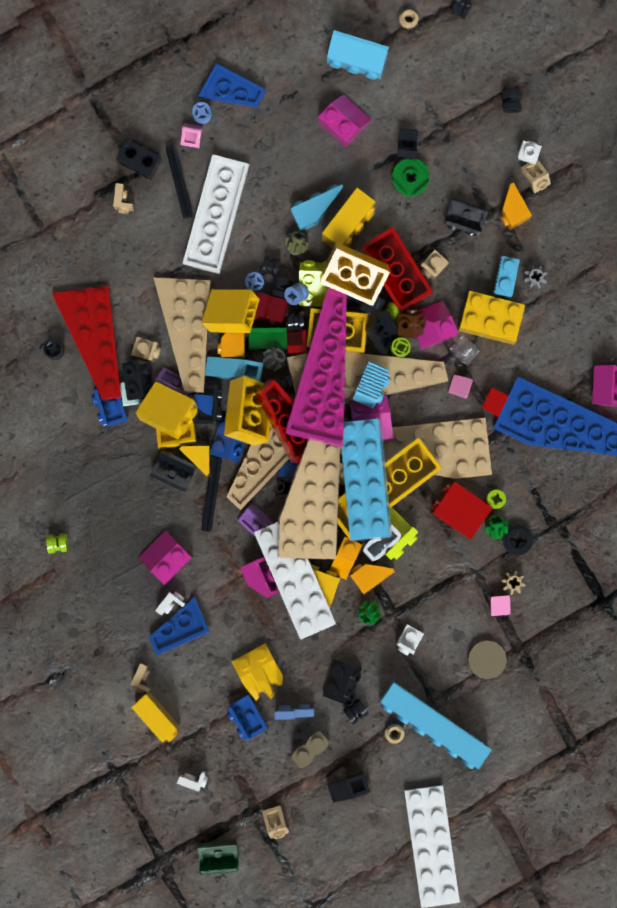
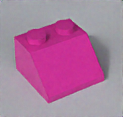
M345 95L333 101L318 116V123L345 148L371 121Z
M616 365L594 366L592 404L617 407Z
M387 395L383 396L381 403H376L374 408L367 407V405L353 400L349 401L351 421L379 419L382 423L383 441L393 440Z
M166 530L139 557L145 566L164 585L193 558Z

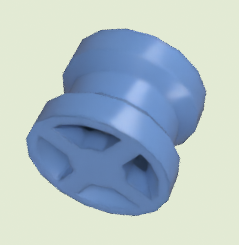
M198 102L193 106L192 114L197 123L206 124L211 120L212 113L207 103Z
M252 272L246 276L245 285L247 290L262 291L264 280L261 274Z
M298 282L288 287L284 292V296L289 304L297 305L308 298L309 291L306 285Z

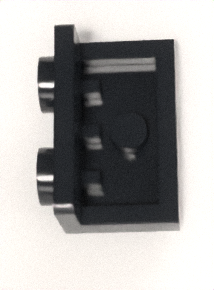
M452 198L444 224L452 230H464L470 236L481 235L489 210Z
M389 311L371 312L365 327L366 333L371 338L380 354H387L392 339L401 338L402 336H398V326Z
M133 360L122 363L127 400L144 399L153 386L152 367L149 360Z
M218 385L204 386V394H195L214 396L212 416L203 413L198 408L197 414L194 417V424L218 425V420H221L222 410L218 409V401H222V390H219Z
M161 450L150 477L185 492L195 473L196 465L187 459L183 460L177 457L172 452Z
M334 659L323 697L350 705L355 698V689L361 679L362 668Z

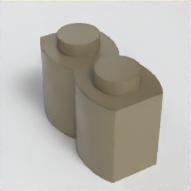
M321 730L313 732L307 738L306 743H302L294 749L291 759L300 769L308 766L313 761L315 755L322 753L327 748L329 739Z

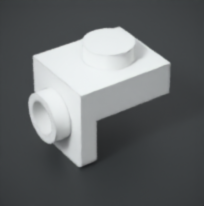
M523 140L518 159L536 164L542 146L533 141Z

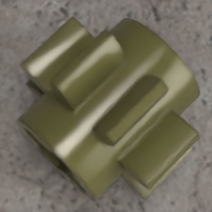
M294 231L286 237L284 245L288 246L287 250L289 253L300 255L307 250L309 241H306L304 233Z

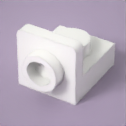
M176 591L174 594L169 592L156 609V612L161 616L164 612L168 614L174 607L173 601L183 607L186 604L183 602L185 598Z
M407 624L396 643L399 646L398 650L407 656L409 652L414 654L424 633Z
M204 770L201 772L199 781L195 780L196 776L185 773V775L179 776L177 784L199 791L201 787L205 788L208 777L205 776L206 771Z

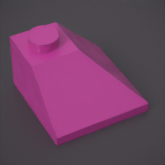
M443 301L418 310L425 312L424 319L426 320L424 334L417 337L421 350L454 338L459 334L452 315Z
M265 557L240 567L249 587L267 598L279 593Z

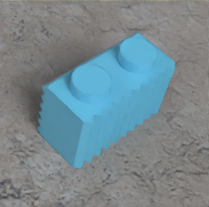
M505 256L500 258L493 287V297L505 300L512 298L520 262L519 259Z
M368 361L352 398L353 401L360 402V404L374 408L376 403L380 404L384 393L381 391L383 387L387 388L391 379L388 376L390 370Z

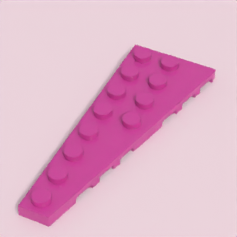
M327 289L286 434L343 447L347 294L340 291Z

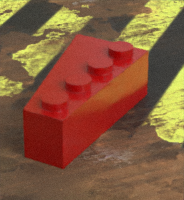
M267 380L254 393L290 462L298 464L305 450L307 439L286 434L294 401L275 380Z

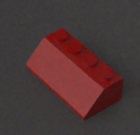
M391 227L360 247L365 255L389 265L390 272L383 285L400 312L417 305L433 295L432 289L394 227Z

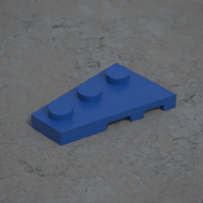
M216 63L198 97L258 108L266 90Z
M196 597L192 598L185 607L181 608L176 615L168 622H165L149 637L157 656L210 633Z

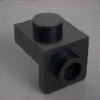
M399 129L397 157L405 159L416 158L418 130Z

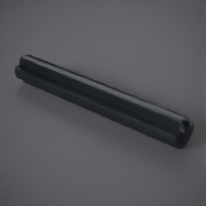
M170 145L166 147V153L182 216L184 219H188L193 214L175 145Z
M214 456L211 459L201 530L204 532L212 531L222 464L221 457Z

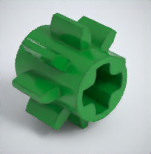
M494 515L490 517L489 521H485V534H489L491 538L500 539L504 536V533L508 534V520H504L502 516Z
M364 601L357 609V612L360 613L359 619L364 624L372 623L375 625L382 616L379 612L380 606L374 601Z

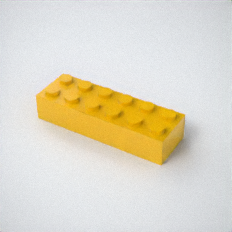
M420 437L385 463L389 507L394 506L443 468ZM345 493L338 499L337 523L350 539Z

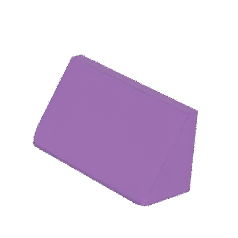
M165 367L162 368L155 379L156 382L189 398L193 394L185 393L180 375Z
M251 504L237 520L254 536V532L275 523L254 504Z

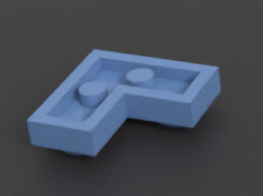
M299 704L298 708H291V705H279V709H275V720L314 717V707L310 708V704Z

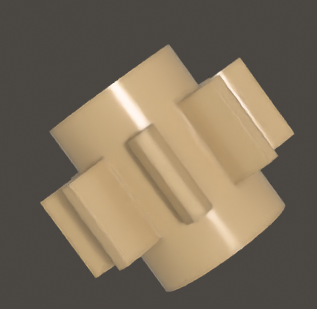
M517 571L513 572V576L506 573V580H501V582L505 583L503 590L509 589L510 595L513 594L514 590L521 593L519 588L526 586L521 582L524 576L517 577ZM515 578L518 585L511 588L512 585L509 584V580Z

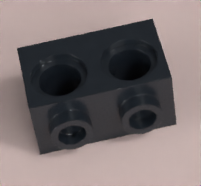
M127 139L116 158L119 165L149 180H152L162 161L159 152L152 148L147 150L142 147L140 142ZM129 151H136L134 157L129 158L126 156ZM146 159L153 160L150 166H144L143 163Z

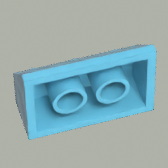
M334 30L327 55V63L336 69H340V67L348 69L347 71L352 74H365L367 78L376 80V78L381 79L389 47Z

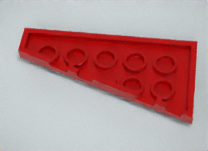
M103 286L52 293L102 400L122 398L109 287Z

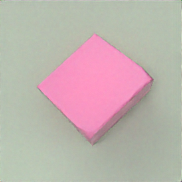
M184 123L180 145L199 148L203 126Z
M454 375L448 393L466 399L473 379Z
M510 595L489 597L491 616L510 614Z

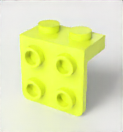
M312 260L300 262L299 282L306 285L309 291L308 298L299 303L300 306H323L327 289H333L320 283V274L327 261L323 263H315Z
M391 507V525L398 530L401 537L395 545L387 548L384 554L390 560L393 558L397 560L404 553L402 549L407 544L411 546L418 539L416 536L418 531L411 527Z

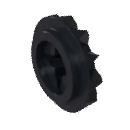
M523 525L510 526L508 534L504 533L502 537L503 546L507 552L513 555H523L533 545V535ZM519 532L520 538L526 540V542L519 543L516 548L515 542L510 540V538L516 537Z

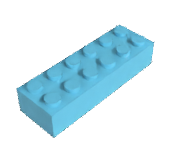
M370 419L344 422L342 456L350 540L392 537L381 420Z
M394 681L390 682L379 699L382 703L380 705L381 708L390 714L392 711L397 713L396 717L406 725L409 722L413 724L412 728L422 736L425 733L429 735L432 743L438 747L441 744L445 746L446 752L454 758L460 756L463 764L470 769L474 767L479 769L491 752L489 746Z

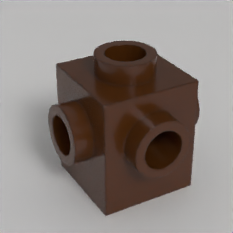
M410 307L398 313V336L415 339L423 335L426 320L424 319L425 312L417 311V308Z

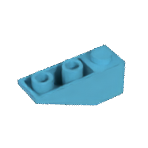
M332 185L327 188V192L322 194L320 192L315 193L309 197V200L305 202L301 200L292 205L293 207L290 208V212L300 232L320 222L343 192V185Z
M207 356L205 376L228 380L246 376L261 382L264 364L242 359Z

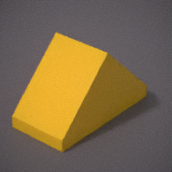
M181 446L179 449L208 477L210 474V447Z

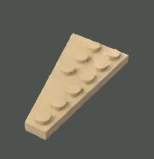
M154 278L184 392L204 394L208 329L202 324V317L205 314L207 300L210 296L211 281Z

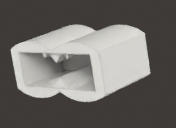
M391 525L392 537L372 539L365 545L363 552L371 561L382 557L387 548L399 541L401 534L393 525Z

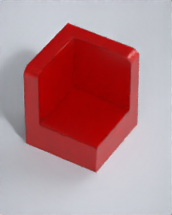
M306 330L287 333L288 356L307 353Z
M491 388L482 409L498 418L509 396Z

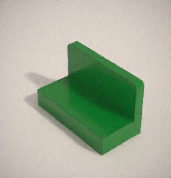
M287 328L251 329L249 333V350H268L272 347L287 350Z

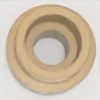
M410 9L403 11L399 18L400 24L406 29L414 28L418 23L417 13ZM407 17H410V18L412 19V21H411V22H406L405 19H406Z
M391 724L385 730V737L390 743H399L404 738V730L398 724ZM393 730L398 731V735L396 737L391 736V732Z

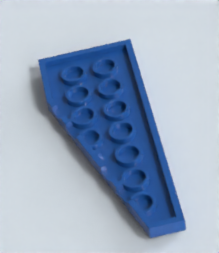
M520 377L516 378L508 395L509 397L493 427L494 430L526 445L617 456L616 422Z

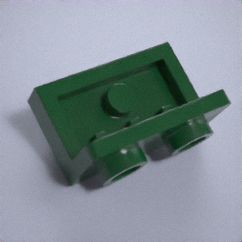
M237 840L198 844L200 875L239 871Z

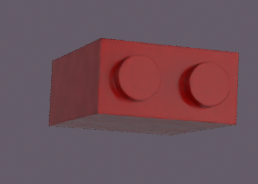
M453 482L452 485L448 483L442 491L445 495L441 501L437 499L431 507L434 510L432 515L468 540H471L493 508L458 483Z

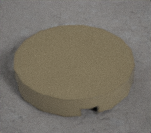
M489 640L480 641L469 652V667L480 678H496L506 667V653L496 642Z

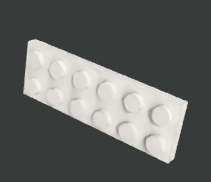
M212 154L183 265L220 274L249 164Z
M278 522L254 532L300 640L335 625V620L308 558L277 557Z
M443 785L404 790L421 908L460 903Z

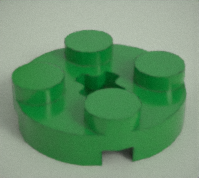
M404 159L394 167L391 179L395 190L399 194L412 198L422 194L427 189L430 177L429 170L422 161L418 159ZM408 173L409 175H415L414 182L407 181L406 175Z

